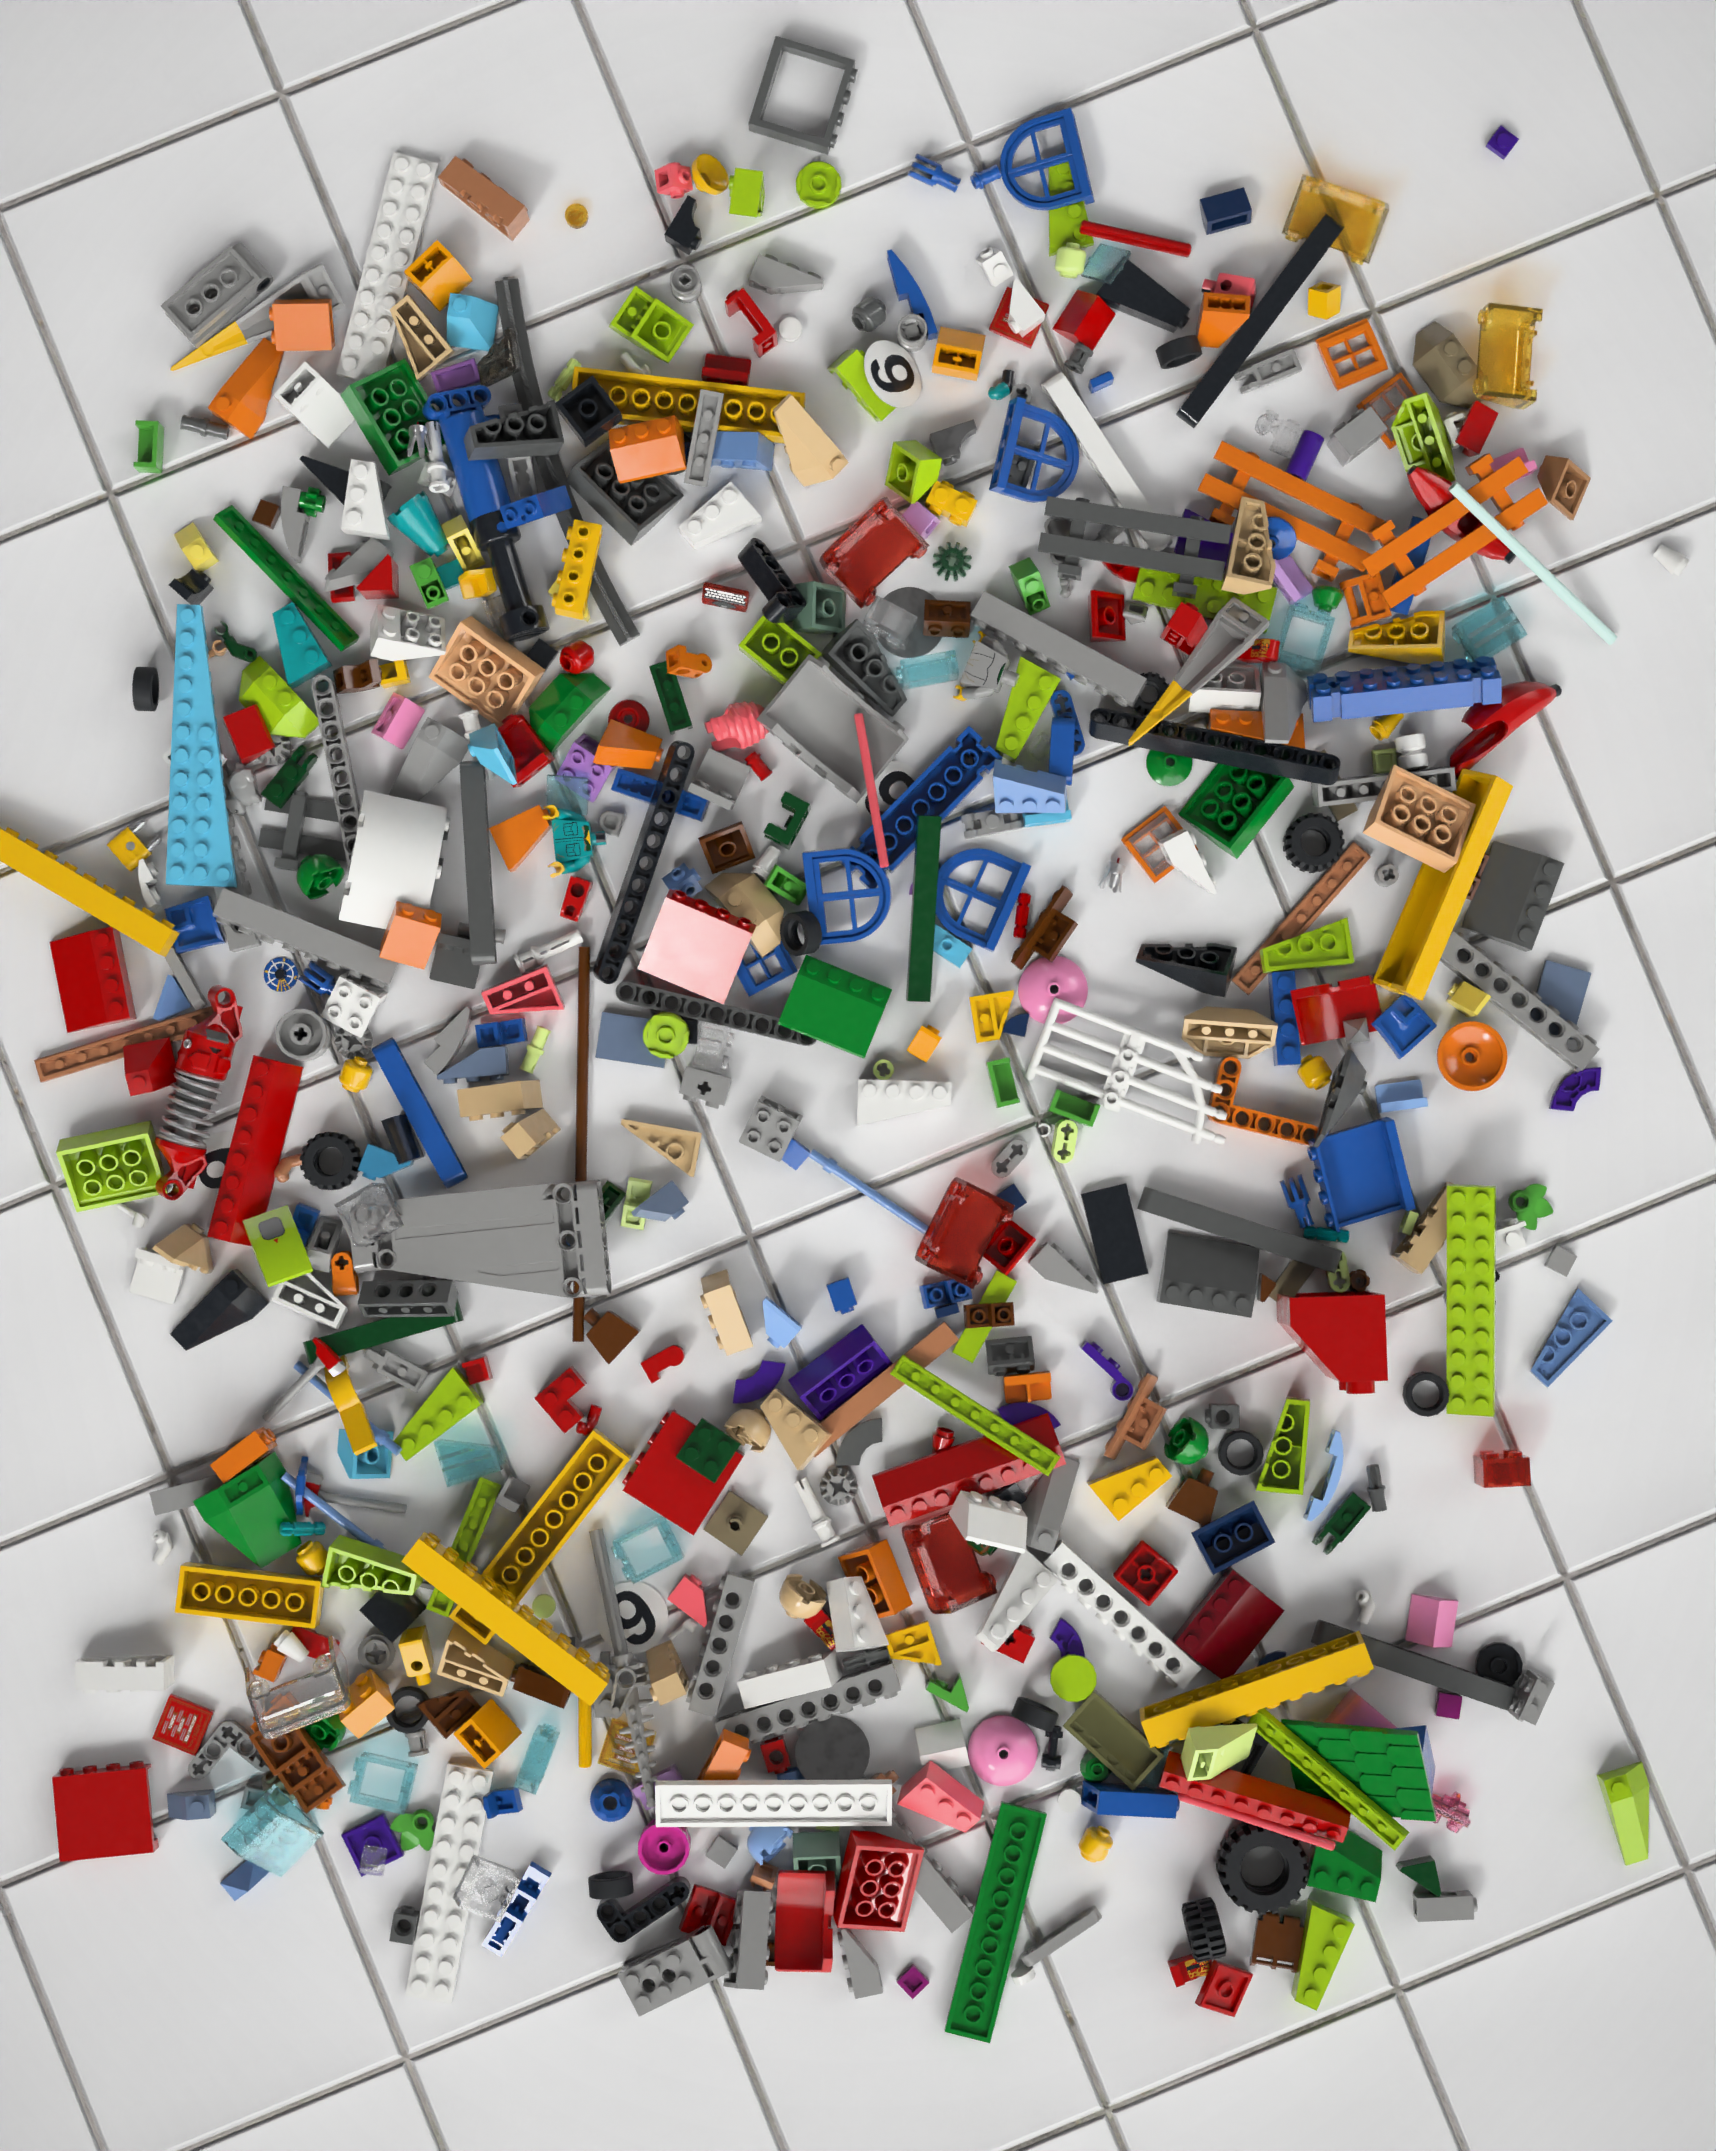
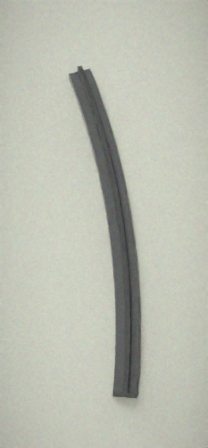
M503 277L502 281H495L497 300L519 403L521 402L522 409L525 411L529 407L544 404L531 355L518 278L508 279V277ZM559 454L535 456L547 491L566 486L573 508L555 513L566 538L568 527L573 526L574 519L581 521L583 519L570 485L566 482L567 477ZM597 555L590 592L619 646H622L640 636L619 598L599 555Z

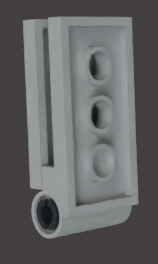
M239 243L227 248L166 300L161 307L167 317L198 348L258 297L256 293L265 291L272 284L273 277L249 250Z
M707 1925L623 1965L622 1971L617 1976L640 2017L727 1974L733 1969V1965L712 1925Z

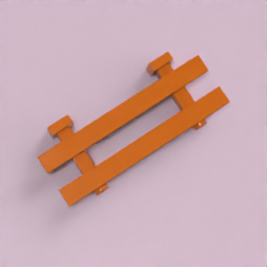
M1224 441L1221 442L1214 459L1238 471L1231 485L1207 473L1205 474L1198 491L1222 502L1219 509L1214 508L1209 521L1232 525L1235 517L1231 515L1234 509H1239L1242 496L1260 500L1244 492L1250 477H1253L1341 521L1333 536L1265 502L1267 517L1274 516L1286 520L1294 528L1297 540L1325 553L1323 560L1318 559L1311 573L1332 583L1339 571V568L1335 567L1338 560L1362 572L1365 571L1361 561L1371 554L1348 543L1354 527L1368 533L1385 520L1364 511L1363 507L1357 503H1348L1260 460V457L1253 452L1246 453Z
M1490 453L1484 454L1465 467L1469 476L1476 474L1480 481L1468 489L1467 492L1479 504L1491 498L1499 511V514L1494 518L1507 531L1509 529L1515 531L1525 524L1524 519L1547 505L1548 502L1541 490L1536 488L1516 503H1513L1505 487L1528 473V469L1521 458L1517 456L1494 472L1490 466L1494 462ZM1457 498L1397 538L1391 531L1395 528L1391 519L1384 521L1367 533L1371 541L1378 540L1382 548L1361 561L1370 577L1393 564L1402 578L1381 592L1390 609L1412 594L1415 597L1427 590L1425 587L1427 584L1497 538L1483 524L1415 569L1406 554L1469 512Z

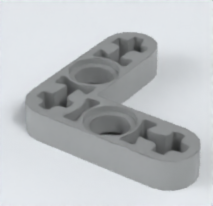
M226 1720L219 1725L188 1766V1772L192 1778L203 1779L211 1772L230 1747L259 1771L266 1772L270 1769L266 1764H261L262 1758L260 1756L251 1757L257 1751L254 1745L252 1751H243L241 1742L245 1739L250 1740L249 1736L252 1734L234 1720ZM232 1726V1733L238 1736L241 1733L243 1736L235 1744L233 1741L236 1737L232 1734L226 1736L224 1734L226 1732L224 1727ZM212 1743H216L220 1747V1754L217 1756L211 1755L208 1751V1746ZM204 1758L210 1760L203 1766L205 1772L200 1771L197 1773L195 1771L197 1767L194 1764L199 1765Z

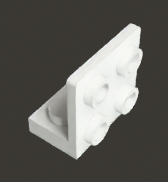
M347 971L339 976L321 1017L361 1038L377 1006L385 1001L388 993L363 979H357L348 975Z
M1512 1217L1499 1221L1500 1225L1496 1226L1495 1257L1526 1247L1520 1227L1526 1226L1525 1221Z
M144 1247L136 1248L134 1257L139 1259L129 1292L167 1304H174L185 1267L171 1263L154 1250Z

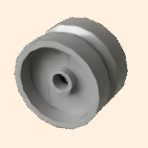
M294 1009L286 1013L279 1020L275 1031L276 1042L280 1050L288 1057L302 1061L315 1060L322 1056L329 1048L332 1040L331 1027L328 1021L322 1018L321 1014L307 1009ZM303 1031L307 1032V1037H301Z

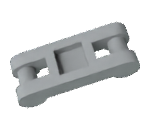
M994 809L961 816V821L965 824L966 829L964 832L965 839L1024 828L1023 820L1020 821L1019 813H996ZM1010 814L1011 823L1005 824L1003 816ZM980 820L981 829H975L973 821Z

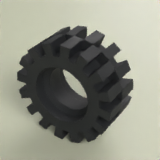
M1152 672L1140 674L1147 678L1145 686L1150 685L1156 688L1158 697L1154 702L1148 703L1139 696L1133 707L1135 712H1140L1144 716L1148 715L1169 687V684L1165 682L1166 679L1164 677L1161 678L1158 673L1152 674Z

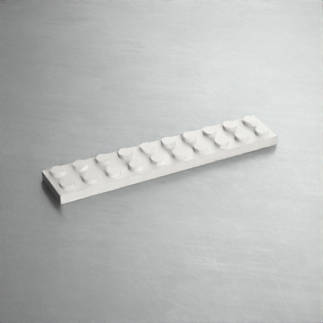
M393 152L336 372L337 376L359 381L388 366L397 331L390 309L403 299L407 293L409 280L404 271L416 258L439 169V164L436 162Z
M452 1762L447 1763L405 1996L452 2003L486 1819L483 1796L491 1791L494 1770Z
M892 1779L655 1780L656 1827L892 1826Z

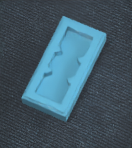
M935 924L933 951L960 969L972 948Z

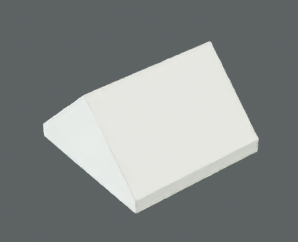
M960 1719L914 1728L922 1768L930 1760L944 1771L970 1765Z

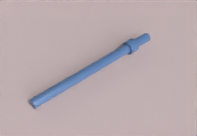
M814 1149L811 1151L808 1157L822 1165L823 1170L829 1174L832 1172L924 1234L929 1226L838 1166V1162L832 1158L828 1159Z
M301 1361L294 1365V1369L301 1375L309 1369ZM315 1375L309 1382L333 1401L327 1384ZM369 1421L376 1442L380 1446L384 1445L397 1456L402 1448L389 1438L390 1435L384 1429L380 1430Z
M286 1471L281 1480L295 1490L296 1478ZM305 1486L304 1498L361 1542L385 1549L383 1547L384 1544L378 1539H372Z

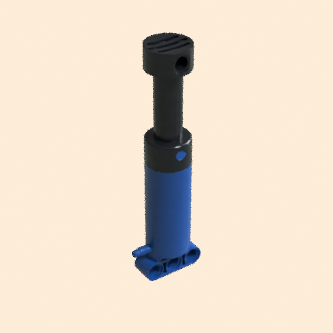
M476 385L434 393L429 396L423 405L422 412L428 420L439 422L476 547L480 551H488L506 613L499 617L505 642L523 641L539 636L548 631L550 627L543 606L532 604L514 545L521 538L519 526L507 529L499 508L511 503L499 460L468 461L464 444V437L470 426L495 418L500 419L499 414L488 416L484 414L483 410L491 400V392L486 386ZM474 395L479 396L483 402H478ZM452 400H458L461 406H456ZM430 404H436L440 411L434 410Z

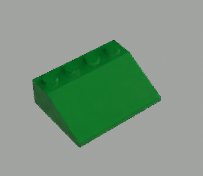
M405 358L350 384L341 394L342 399L388 476L422 459L419 456L416 440L410 457H408L407 448L410 439L409 427L417 425V422H419V425L424 426L427 422H430V420L424 417L422 412L423 405L427 401L428 396ZM440 429L442 446H444L445 442ZM424 439L425 456H427L429 452Z
M1218 763L1178 815L1219 848L1238 859L1290 794L1294 785L1287 777Z
M806 955L778 1024L864 1059L892 989Z

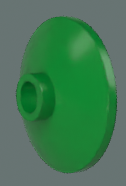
M1150 750L1146 759V768L1150 777L1158 784L1175 786L1182 783L1189 776L1192 769V758ZM1167 758H1172L1174 760L1173 766H1168L1166 764Z

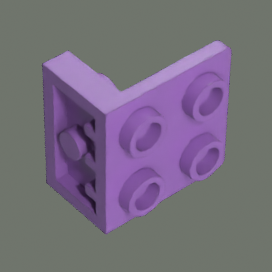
M583 733L572 744L555 778L587 800L594 802L610 773L617 766L593 763L599 742Z

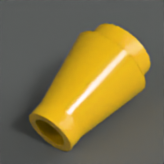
M1403 713L1382 715L1373 720L1372 725L1369 727L1370 732L1378 740L1387 739L1398 723L1404 718Z

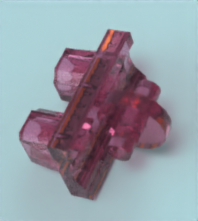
M1454 1792L1452 1796L1444 1794L1443 1797H1439L1432 1793L1436 1822H1431L1438 1823L1443 1816L1448 1819L1446 1827L1450 1831L1458 1833L1463 1826L1468 1828L1471 1820H1469L1470 1810L1465 1808L1466 1803L1460 1801L1461 1794Z

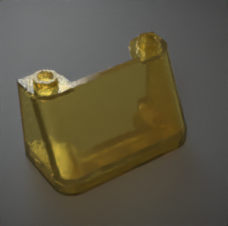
M1302 174L1282 234H1285V239L1293 242H1298V239H1307L1327 213L1344 226V229L1330 248L1347 253L1351 257L1350 261L1363 265L1365 262L1369 264L1389 212V204L1327 181Z
M1488 303L1483 310L1479 311L1477 319L1478 324H1480L1477 374L1473 383V393L1476 394L1477 398L1521 410L1536 402L1537 390L1530 389L1534 384V381H1530L1533 338L1537 335V330H1534L1536 321H1542L1543 309Z

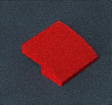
M694 1884L678 1927L679 1930L690 1933L702 1926L712 1925L720 1943L726 1946L734 1924L733 1915L736 1898Z

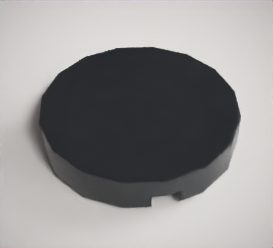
M1493 1642L1486 1645L1479 1651L1475 1659V1670L1478 1676L1492 1678L1506 1683L1504 1684L1506 1686H1513L1522 1674L1523 1663L1519 1653L1506 1643Z

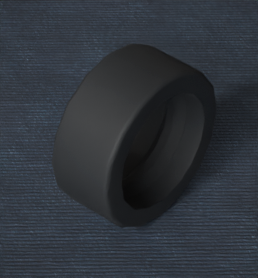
M1196 335L1171 340L1155 350L1162 369L1181 366L1202 355Z
M136 667L134 670L132 697L134 708L137 711H156L159 677L157 669L154 667Z
M804 910L788 913L783 918L780 925L781 941L791 955L811 954L819 949L822 942V931L817 917L812 912ZM798 923L801 924L804 930V944L801 943L798 937Z
M1423 1371L1415 1373L1407 1379L1403 1386L1402 1395L1404 1403L1409 1410L1420 1416L1431 1417L1438 1415L1449 1402L1447 1384L1434 1373ZM1424 1380L1435 1383L1440 1393L1437 1403L1428 1408L1418 1406L1412 1396L1415 1385Z
M1243 1430L1232 1431L1226 1434L1218 1447V1459L1222 1466L1230 1473L1239 1476L1249 1475L1256 1471L1261 1465L1264 1456L1263 1447L1259 1439L1250 1432ZM1237 1439L1247 1440L1254 1448L1253 1460L1246 1466H1235L1227 1457L1228 1446Z
M413 1686L402 1687L392 1695L394 1706H396L399 1699L405 1696L415 1697L420 1702L430 1699L423 1690ZM395 1709L386 1716L391 1727L403 1733L416 1732L428 1721L422 1713L416 1722L404 1723L396 1716Z
M1024 1697L1017 1698L1011 1712L1012 1716L1020 1721L1048 1732L1053 1731L1059 1716L1053 1709Z
M628 1871L603 1872L588 1878L589 1897L592 1899H616L629 1896L634 1891L633 1876Z

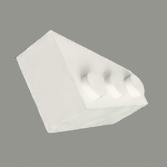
M730 481L678 528L681 535L696 550L720 540L724 536L734 532L737 533L748 526L761 523L762 518Z

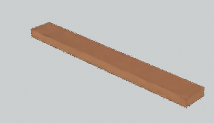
M1352 842L1339 857L1338 861L1328 869L1231 981L1249 995L1268 974L1263 973L1260 950L1303 934L1371 856L1355 842Z
M212 1006L34 1060L40 1082H47L124 1058L123 1046L165 1037H170L171 1043L183 1040L185 1029L202 1022L213 1014Z
M944 1321L904 1355L925 1368L955 1344L959 1338ZM899 1359L819 1423L832 1435L814 1457L818 1456L904 1385L903 1382L890 1375Z

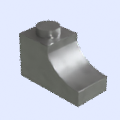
M974 419L930 434L929 440L933 452L942 458L941 464L949 466L956 463L957 459L960 458L962 443L971 435L976 434L977 427Z

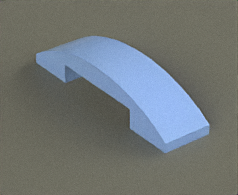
M1334 1429L1331 1430L1325 1449L1327 1453L1333 1455L1320 1498L1310 1495L1303 1517L1308 1521H1313L1325 1509L1333 1497L1340 1480L1343 1466V1444L1340 1432Z

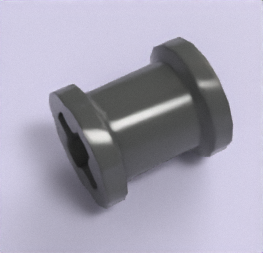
M1076 343L1074 345V352L1064 364L1073 372L1082 374L1084 371L1083 367L1087 359L1092 357L1093 351L1083 344Z

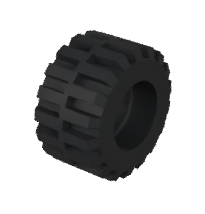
M1308 813L1296 819L1287 828L1286 835L1283 837V852L1286 851L1287 856L1285 857L1292 862L1291 865L1294 868L1298 867L1300 868L1299 871L1302 872L1309 871V873L1324 871L1338 861L1339 856L1344 850L1342 846L1345 844V839H1342L1343 831L1337 827L1339 826L1337 821L1333 822L1331 820L1332 817L1328 815L1325 817L1323 813ZM1316 830L1324 836L1326 849L1321 855L1311 856L1303 850L1301 837L1304 832Z
M338 1132L319 1133L314 1138H310L306 1146H303V1155H300V1160H302L300 1169L304 1171L305 1174L303 1176L310 1181L311 1185L317 1186L322 1190H339L349 1186L358 1177L357 1173L360 1172L358 1167L362 1160L359 1154L361 1151L355 1145L356 1142L348 1138L347 1135ZM328 1147L337 1148L343 1155V1166L334 1175L325 1174L319 1166L320 1154Z
M1208 1897L1183 1903V1920L1190 1948L1196 1962L1200 1963L1226 1956L1223 1930L1216 1905L1212 1898Z

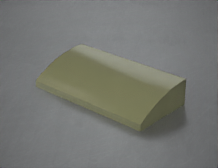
M1095 1689L1063 1725L1067 1731L1132 1791L1165 1755L1156 1746L1150 1748L1146 1736Z

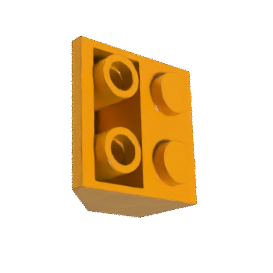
M438 240L404 271L407 279L439 312L449 304L450 293L459 294L473 281L455 257Z
M940 327L932 373L977 381L986 335Z
M491 1697L453 1735L485 1769L522 1734V1731Z

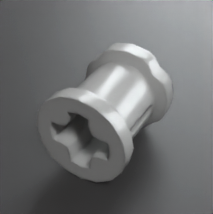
M1025 383L1016 384L1012 389L1010 400L1024 393L1026 404H1030L1032 393L1029 385Z
M1388 864L1378 868L1374 877L1379 886L1388 887L1398 880L1399 873L1394 865ZM1386 871H1389V877H1391V879L1385 881V875L1382 874V872L1384 873Z
M425 1729L405 1733L410 1749L408 1757L429 1753V1749L425 1745Z

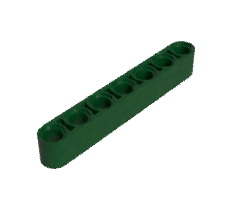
M457 1298L454 1316L389 1317L319 1337L318 1339L327 1344L338 1356H342L460 1322L464 1319ZM312 1340L303 1342L309 1365L314 1364L317 1358L316 1345Z

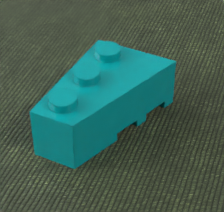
M293 602L272 613L288 686L294 689L332 666L300 610Z

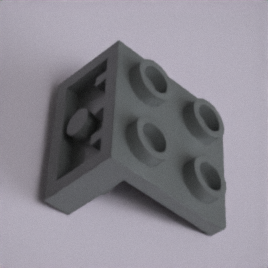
M439 933L435 941L437 942V947L429 978L439 982L475 989L480 965H472L470 940Z

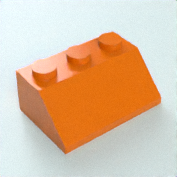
M675 415L609 430L610 452L620 484L686 470L684 431Z
M887 1539L870 1543L838 1557L846 1577L862 1576L878 1618L895 1615L913 1604Z

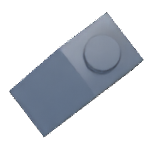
M670 1181L631 1213L635 1217L664 1222L670 1217H673L675 1220L685 1212L683 1207L689 1201L675 1183Z
M214 1789L167 1793L169 1818L181 1820L208 1819L216 1813Z

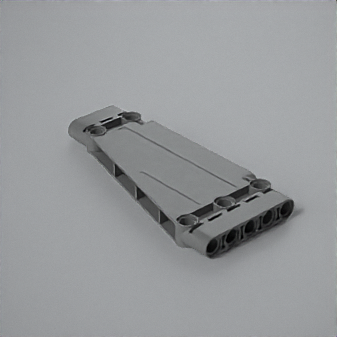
M599 1179L405 1198L390 1202L352 1205L348 1208L352 1262L356 1273L392 1270L567 1298L609 1295L612 1291L603 1193ZM564 1187L570 1191V1196L567 1200L561 1196V1191ZM384 1206L389 1211L386 1219L381 1215V1210ZM568 1234H571L575 1239L571 1247L566 1244ZM388 1253L393 1256L391 1265L386 1262V1255ZM573 1281L579 1284V1291L576 1294L570 1288Z

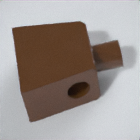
M591 1308L583 1317L592 1326L586 1336L608 1364L641 1331L611 1310H608L602 1317Z
M1202 1467L1197 1479L1186 1475L1166 1503V1507L1204 1526L1210 1523L1218 1495V1490L1209 1486L1214 1472Z

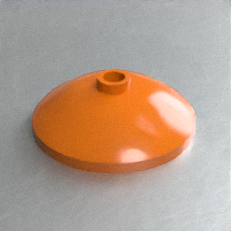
M1475 1021L1463 1022L1449 1029L1440 1040L1437 1049V1064L1442 1076L1452 1086L1464 1091H1479L1492 1086L1502 1076L1507 1064V1049L1500 1034L1489 1025ZM1466 1053L1472 1054L1471 1061L1465 1059Z

